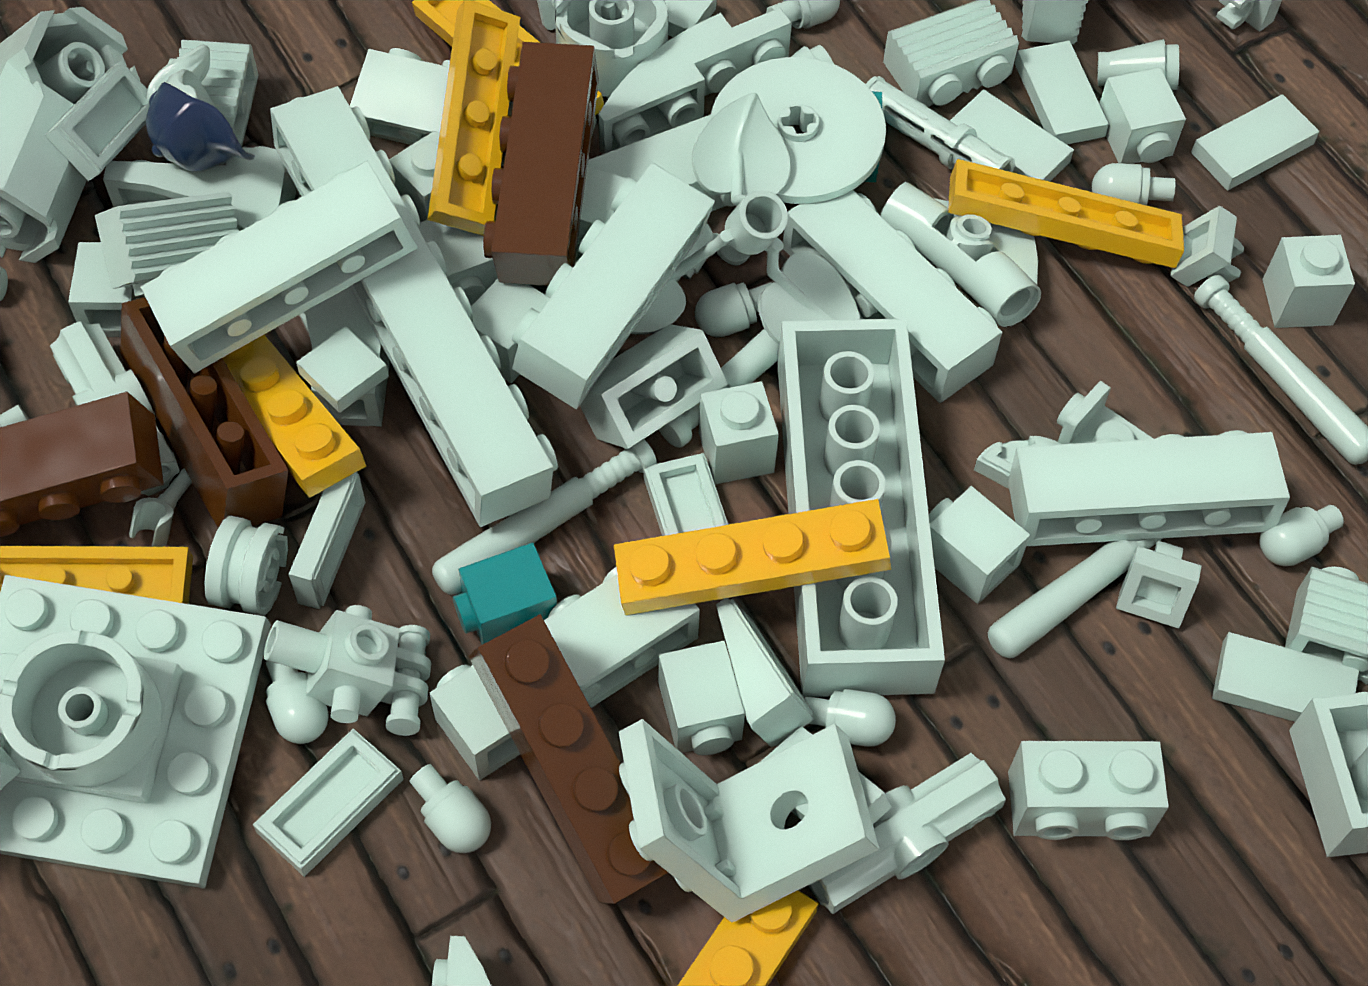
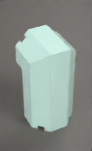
M84 7L69 8L65 12L53 14L55 10L42 11L0 43L1 258H3L8 248L23 251L19 259L20 261L36 263L59 248L87 179L47 139L45 134L111 67L120 61L126 65L122 54L128 48L123 35ZM135 66L131 67L129 70L140 80Z

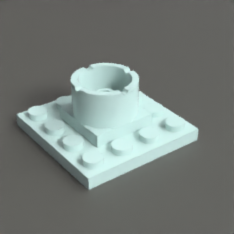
M5 575L0 591V745L21 772L0 790V854L205 888L271 627L268 619L265 616Z

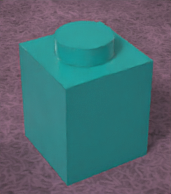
M533 542L458 568L462 594L453 596L454 606L465 634L476 630L482 645L540 614L543 620L547 619L552 609L557 605L556 595Z

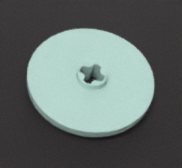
M785 57L758 63L733 77L724 86L715 100L710 120L722 108L740 97L750 93L758 94L768 117L783 137L790 156V177L784 188L777 194L783 203H819L847 194L871 175L884 149L886 123L884 113L876 96L858 77L826 61L805 57ZM791 125H799L802 132L806 133L796 134L795 129Z

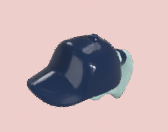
M204 44L164 66L150 82L146 96L150 105L146 117V127L149 138L154 144L152 146L153 154L158 157L164 156L176 165L193 172L211 169L233 157L253 160L255 155L246 152L241 147L229 122L215 107L209 94L201 84L210 67V50Z

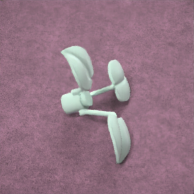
M757 93L747 94L731 102L715 114L699 134L692 151V167L699 185L705 191L715 195L731 193V202L737 207L728 216L724 231L681 262L631 334L655 333L674 323L684 311L686 305L685 294L675 279L683 276L728 244H731L734 249L743 254L754 255L764 250L767 252V274L774 282L768 285L761 293L758 310L763 327L776 343H780L782 321L860 319L857 305L847 284L834 266L824 258L805 251L796 252L785 261L782 269H779V252L783 249L784 245L777 237L787 226L788 212L785 204L777 194L784 188L790 177L791 164L788 148L783 137L768 117Z

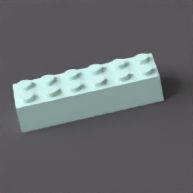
M907 318L782 321L777 364L788 514L878 499L891 563V570L794 586L802 696L829 697L834 691H843L844 689L872 692L879 695L934 694L945 662Z

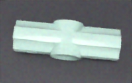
M79 321L60 330L59 337L50 347L56 363L75 393L72 398L76 406L127 391L154 414L136 376L131 369L125 371L99 323L85 324ZM158 428L157 435L164 485L141 491V494L147 496L169 487L172 478L180 472L175 456Z
M970 753L911 790L908 786L903 785L887 792L886 796L892 808L873 824L880 850L808 885L819 903L834 914L894 875L897 879H904L915 874L934 861L947 848L950 840L971 829L985 818L995 814L996 811L1003 807L1006 799L1000 789L998 778L987 763Z

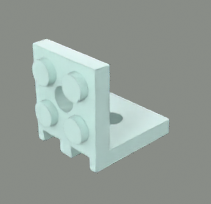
M643 719L619 731L624 760L619 766V773L622 783L630 795L634 820L629 824V832L634 846L645 860H654L673 875L684 891H693L731 923L880 850L849 737L835 723L718 784ZM808 803L804 818L796 826L784 829L789 813L798 805Z

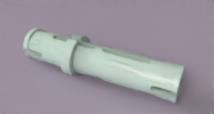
M874 76L866 83L871 91L882 92V111L885 122L938 154L939 161L944 166L953 169L956 160L960 159L1013 172L1015 159L1011 156H1006L977 138V132L974 128L964 123L957 126L928 108L925 104L918 102L887 83L880 76Z

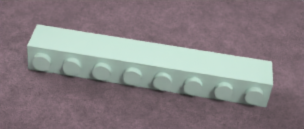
M338 86L270 108L275 149L301 197L326 184L337 173L353 169L368 160L418 247L414 251L351 285L350 288L480 527L550 499L553 471L558 468L554 450L545 435L536 436L527 421L529 412L520 389L515 384L507 386L499 371L501 363L494 343L488 335L480 337L472 324L473 312L465 292L461 287L454 289L451 287L445 276L447 273L446 264L439 246L434 240L425 241L419 230L420 219L414 202L407 194L399 195L394 186L395 176L391 163L383 150L375 152L369 141V128L361 109L358 106L350 108Z

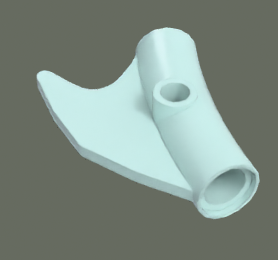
M904 182L888 199L881 217L895 230L904 232L924 258L937 268L944 270L954 282L966 291L983 309L989 312L1000 326L1007 327L1019 323L1036 308L1041 298V290L1037 286L1038 256L1034 236L1027 235L1020 230L989 223L981 216L972 214L959 216L948 213L949 201L932 198L910 183Z

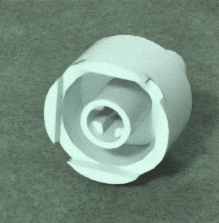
M556 0V44L593 45L595 47L599 77L598 91L602 96L609 98L623 79L639 63L668 41V6L665 0Z

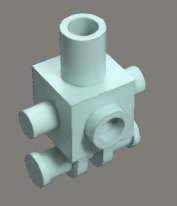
M362 605L349 606L346 612L336 610L320 632L278 620L275 621L266 641L264 659L308 672L306 696L315 698L325 705L332 706L331 718L340 723H353L358 720L359 714L368 716L375 706L382 701L392 704L391 714L386 718V729L397 735L407 736L416 734L420 730L418 709L419 706L427 701L428 685L424 681L429 678L431 671V661L425 656V648L430 642V632L426 628L418 625H405L401 628H396L373 621L372 611Z

